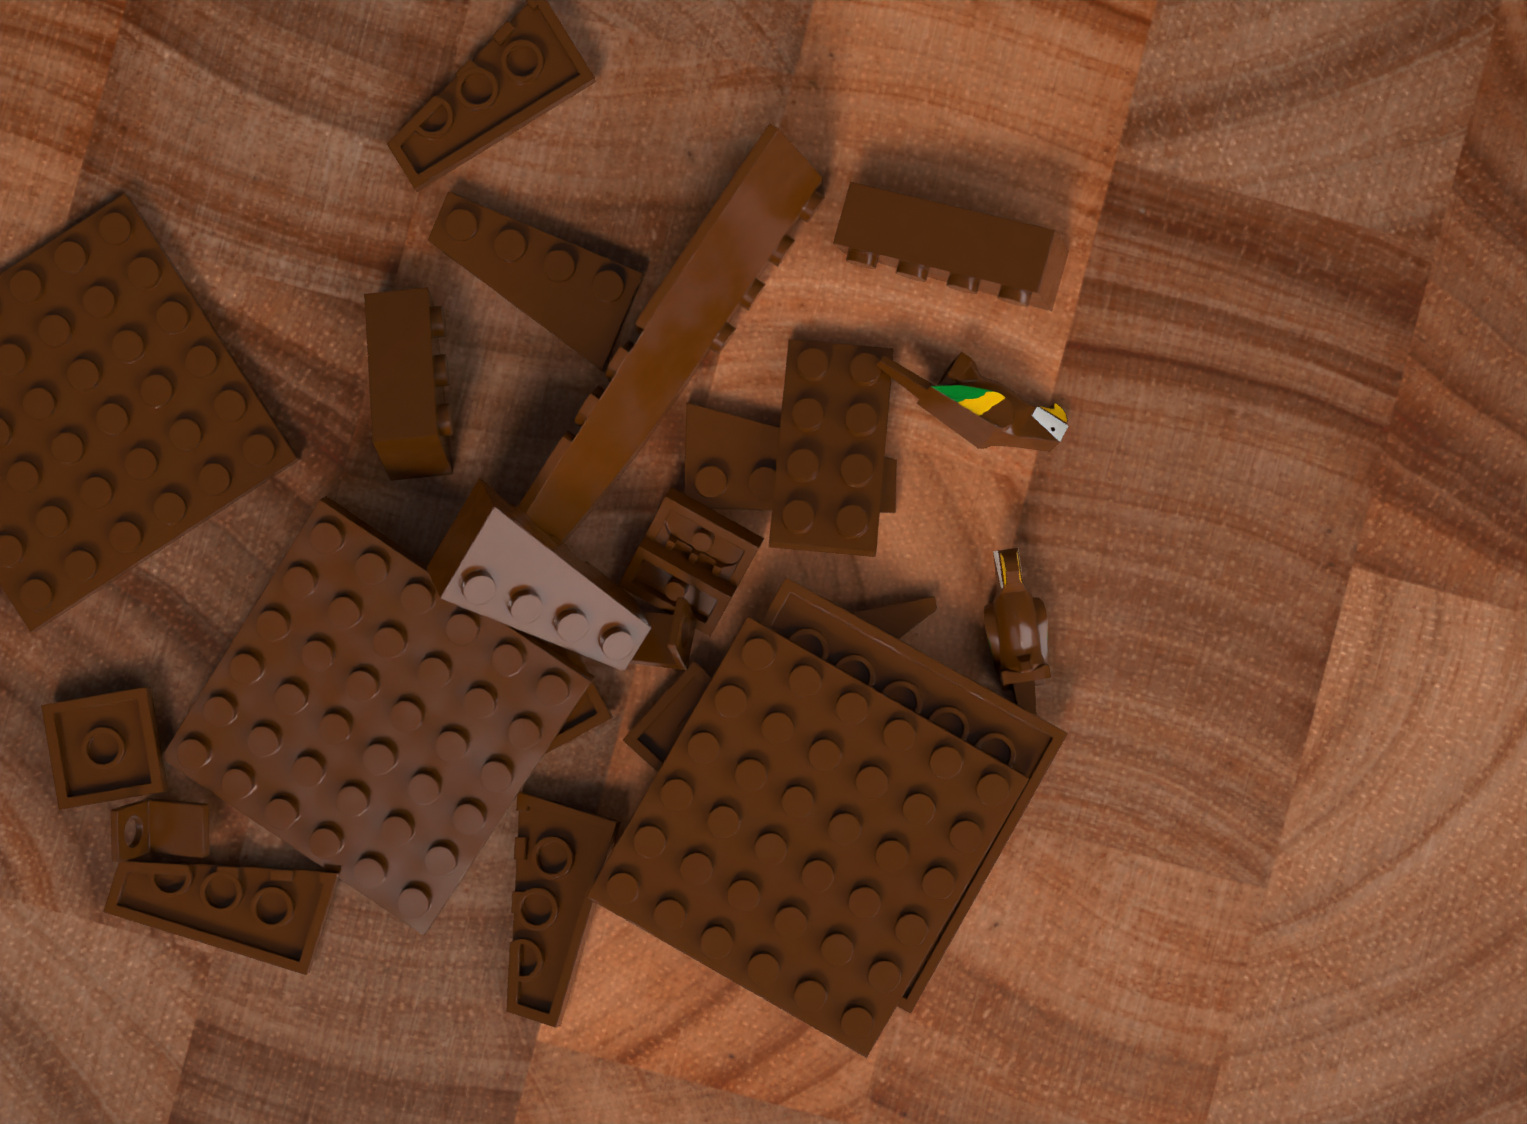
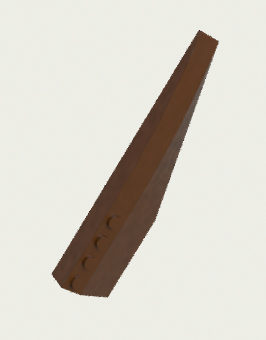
M771 123L764 130L635 322L637 325L635 331L639 333L636 343L634 344L628 340L624 346L619 347L608 364L609 368L605 377L608 378L610 383L606 390L598 385L583 403L574 420L581 427L577 435H574L567 431L562 436L517 506L530 517L532 522L549 535L553 534L563 543L579 528L642 450L709 352L713 350L717 354L721 353L736 330L729 323L740 306L748 311L750 310L766 285L759 278L771 262L777 267L782 263L795 243V240L788 235L799 219L808 223L825 198V196L818 192L822 186L823 178L787 137Z

